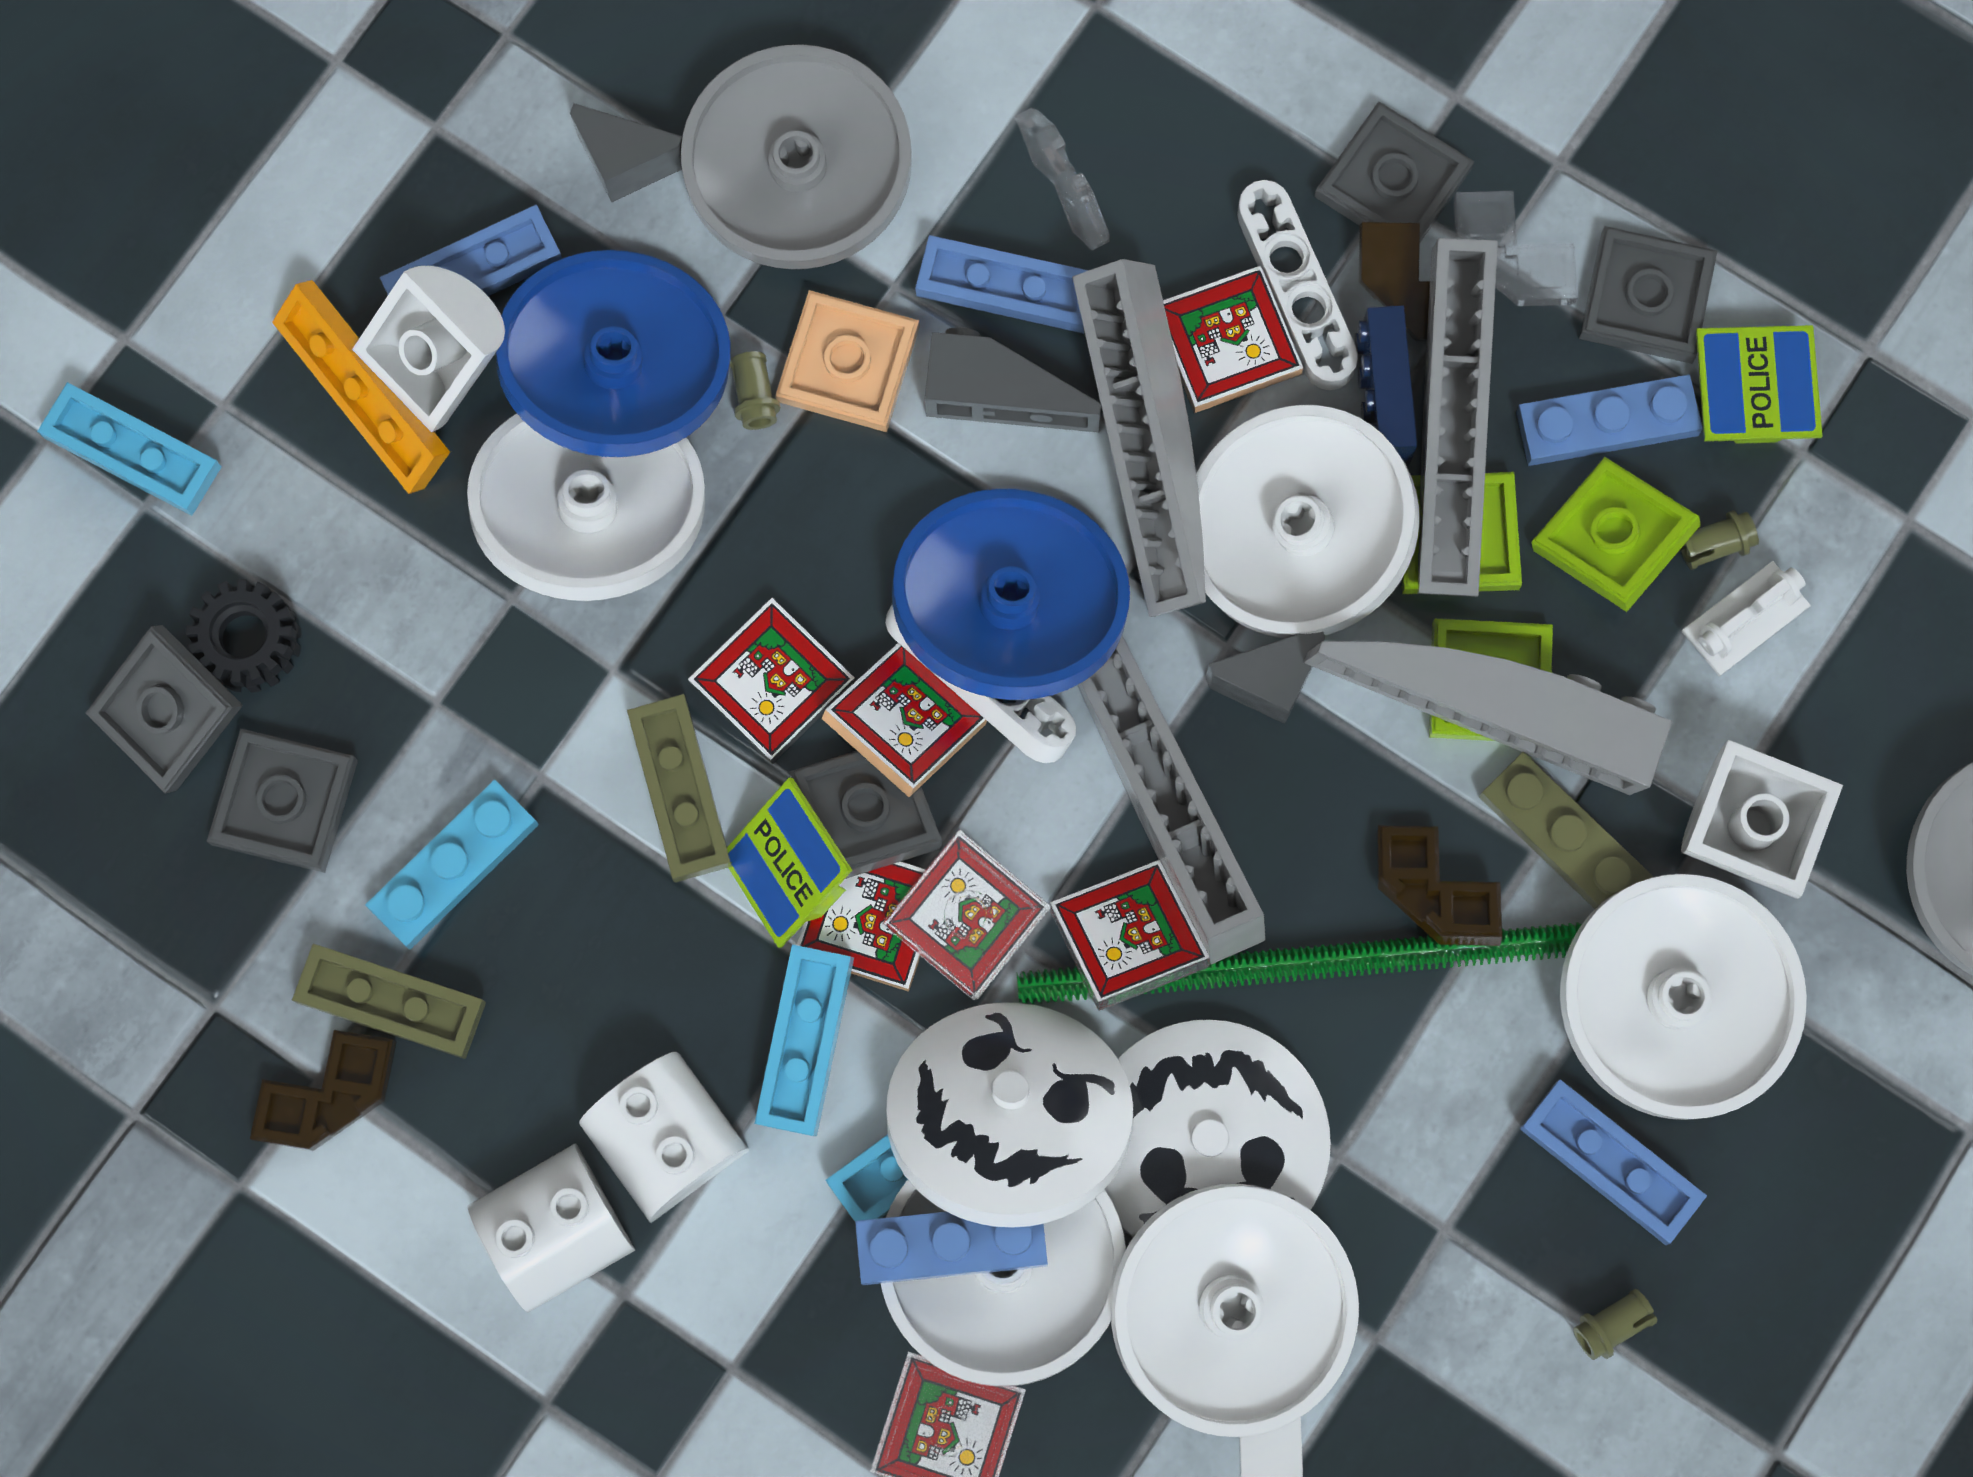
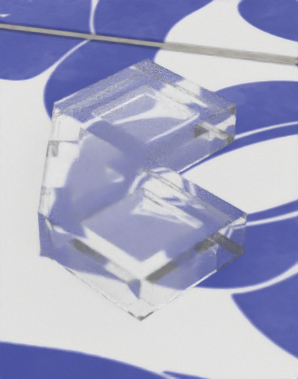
M1033 107L1016 115L1015 119L1032 162L1037 169L1053 182L1072 232L1092 251L1110 242V234L1094 192L1083 173L1076 174L1074 166L1069 163L1064 150L1066 144L1056 126Z
M1513 191L1456 192L1454 197L1456 239L1498 241L1495 287L1516 306L1575 305L1578 299L1574 243L1517 245Z

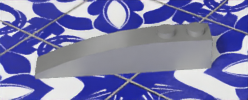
M1438 238L1432 248L1422 428L1418 594L1478 597L1498 241Z
M1120 259L1072 276L1146 606L1149 617H1156L1206 602L1199 492L1182 383L1155 265Z
M1122 636L1118 646L1107 662L1095 674L1078 684V687L1147 837L1210 957L1207 959L1211 965L1265 941L1264 914Z
M1322 641L1307 652L1304 660L1305 664L1627 795L1650 788L1672 724L1671 720L1654 714L1656 708L1652 704L1627 696L1622 697L1620 700L1600 692L1602 686L1588 677L1569 674L1566 678L1507 659L1451 648L1393 642Z

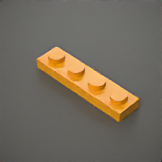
M310 280L295 284L272 323L407 493L410 494L425 489L450 451L436 433H431L352 350L359 337L315 282Z

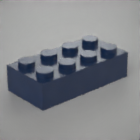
M1404 305L1367 308L1364 320L1358 323V333H1355L1357 353L1362 354L1361 367H1358L1359 389H1365V402H1361V419L1382 433L1396 449L1406 466L1409 467L1417 447Z

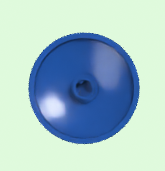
M603 250L565 257L547 265L529 277L509 299L501 315L505 327V336L503 343L496 352V365L500 385L508 402L520 418L534 431L557 445L572 451L601 457H630L667 448L692 434L711 416L718 406L727 385L731 344L729 331L720 308L712 296L693 277L672 264L652 256L628 251Z
M991 489L969 493L954 498L927 514L911 530L898 553L892 587V605L900 633L914 655L933 673L954 686L977 695L1005 700H1027L1055 695L1082 683L1095 674L1112 656L1124 632L1130 602V585L1127 569L1121 554L1107 533L1094 520L1074 506L1045 494L1019 489Z

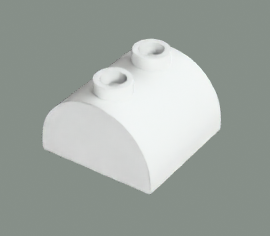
M417 266L403 272L352 350L432 433L447 423L504 340L505 327L502 316L495 304L470 280L441 267Z
M1727 740L1716 756L1699 792L1685 830L1681 852L1798 899L1805 890L1843 785Z
M678 1052L668 1053L630 1075L599 1099L579 1121L582 1129L650 1223L654 1222L749 1151L743 1140Z
M577 1144L571 1145L467 1206L475 1230L491 1261L516 1301L526 1312L536 1309L635 1251L634 1246Z

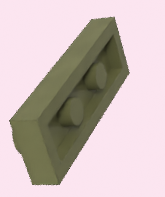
M682 694L628 709V717L673 881L676 883L732 867L685 695Z
M1524 752L1479 796L1492 811L1594 909L1615 893L1635 883L1653 878L1632 855Z
M312 944L292 1001L297 1004L463 1059L467 1057L486 1004L483 999L317 944Z

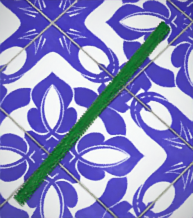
M1576 922V925L1568 923V926L1564 924L1557 926L1554 924L1553 927L1546 925V928L1531 926V929L1527 927L1523 929L1516 928V931L1511 928L1507 931L1502 929L1500 946L1439 945L1428 935L1426 938L1419 936L1416 939L1414 937H1411V939L1405 937L1403 940L1396 938V940L1389 939V941L1382 939L1381 942L1374 940L1371 943L1369 941H1366V943L1359 941V944L1351 942V944L1344 943V945L1336 943V946L1329 944L1326 947L1321 945L1319 948L1317 945H1314L1313 948L1306 946L1304 949L1302 947H1299V949L1291 947L1289 951L1287 948L1281 951L1276 949L1274 952L1272 949H1269L1267 952L1261 950L1259 954L1257 951H1254V953L1246 951L1244 955L1242 952H1239L1237 955L1234 954L1211 965L1208 959L1202 960L1129 989L1127 992L1129 996H1132L1134 989L1136 995H1139L1140 989H1142L1143 993L1147 994V989L1149 988L1151 994H1154L1155 987H1157L1159 993H1162V987H1164L1167 993L1170 990V986L1176 992L1177 985L1180 986L1181 991H1184L1185 985H1187L1190 991L1192 990V984L1195 985L1196 990H1199L1200 983H1202L1204 989L1207 988V983L1213 989L1215 982L1221 988L1222 981L1225 982L1226 987H1229L1230 981L1236 987L1237 980L1240 981L1241 986H1244L1245 979H1247L1249 985H1251L1252 979L1258 985L1260 978L1266 984L1268 977L1271 983H1274L1275 977L1281 983L1282 976L1285 977L1286 982H1289V976L1291 975L1293 981H1296L1297 975L1303 981L1305 974H1307L1308 980H1311L1313 973L1316 979H1319V973H1322L1323 979H1326L1327 972L1330 973L1331 978L1334 977V972H1337L1338 977H1341L1342 971L1348 977L1349 970H1352L1353 976H1356L1357 970L1363 975L1364 969H1367L1368 975H1371L1372 968L1375 969L1376 974H1378L1379 968H1382L1384 974L1387 967L1393 973L1394 966H1397L1398 972H1401V967L1404 966L1407 972L1409 965H1412L1413 971H1416L1417 964L1420 965V970H1423L1424 964H1427L1429 970L1432 963L1435 964V969H1438L1439 962L1442 963L1443 968H1446V963L1449 962L1450 968H1452L1454 961H1457V965L1460 967L1462 960H1464L1465 966H1468L1469 960H1472V964L1475 966L1477 959L1480 960V965H1483L1484 958L1487 959L1488 964L1491 963V958H1494L1495 964H1498L1499 957H1502V962L1505 963L1507 956H1509L1510 962H1513L1514 956H1517V961L1520 962L1521 955H1524L1525 961H1528L1530 954L1532 955V960H1535L1536 954H1539L1540 960H1542L1544 953L1547 954V959H1550L1553 952L1555 958H1558L1559 952H1562V958H1565L1566 951H1568L1574 936L1582 924ZM1074 966L1072 972L1069 967H1066L1064 972L1062 968H1059L1057 974L1054 968L1050 970V973H1048L1047 969H1044L1042 975L1039 970H1036L1035 975L1032 970H1029L1027 976L1024 971H1021L1020 976L1017 973L1019 1003L1022 999V1002L1027 1004L1029 998L1030 1003L1034 1004L1037 998L1039 1004H1042L1043 997L1049 1003L1051 996L1054 1002H1057L1058 996L1064 1002L1065 995H1067L1069 1001H1072L1073 995L1079 1000L1080 994H1082L1084 1000H1087L1088 993L1092 999L1095 997L1082 967L1078 970L1077 966Z

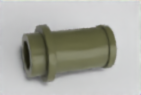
M757 351L738 354L732 357L730 361V369L732 370L739 404L735 407L734 414L738 420L742 421L743 427L748 430L764 429L774 425L777 422L776 414L781 408L780 402L772 397L766 367V355Z
M1732 510L1726 513L1725 520L1697 529L1680 550L1690 570H1693L1700 565L1739 552L1741 556L1748 555L1750 547L1759 544V538L1749 513L1737 514Z
M1633 1289L1628 1295L1596 1315L1592 1316L1589 1313H1585L1580 1316L1581 1324L1574 1327L1573 1332L1579 1345L1589 1358L1595 1360L1602 1356L1608 1359L1614 1355V1347L1648 1326L1656 1324L1657 1317L1653 1314L1654 1310L1645 1296L1639 1290Z

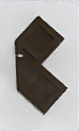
M1362 222L1360 224L1359 283L1384 307L1404 305L1406 332L1415 341H1427L1430 281H1419L1420 223Z
M1378 825V889L1439 945L1500 946L1502 941L1500 882L1440 881L1438 827Z
M334 1030L322 1089L262 1079L250 1139L257 1142L311 1151L316 1150L385 1101L397 1042L393 1039Z

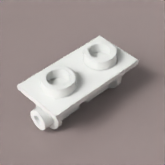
M1772 561L1685 627L1682 633L1720 677L1811 606L1799 591L1806 585L1805 581L1796 569L1790 567L1784 572Z

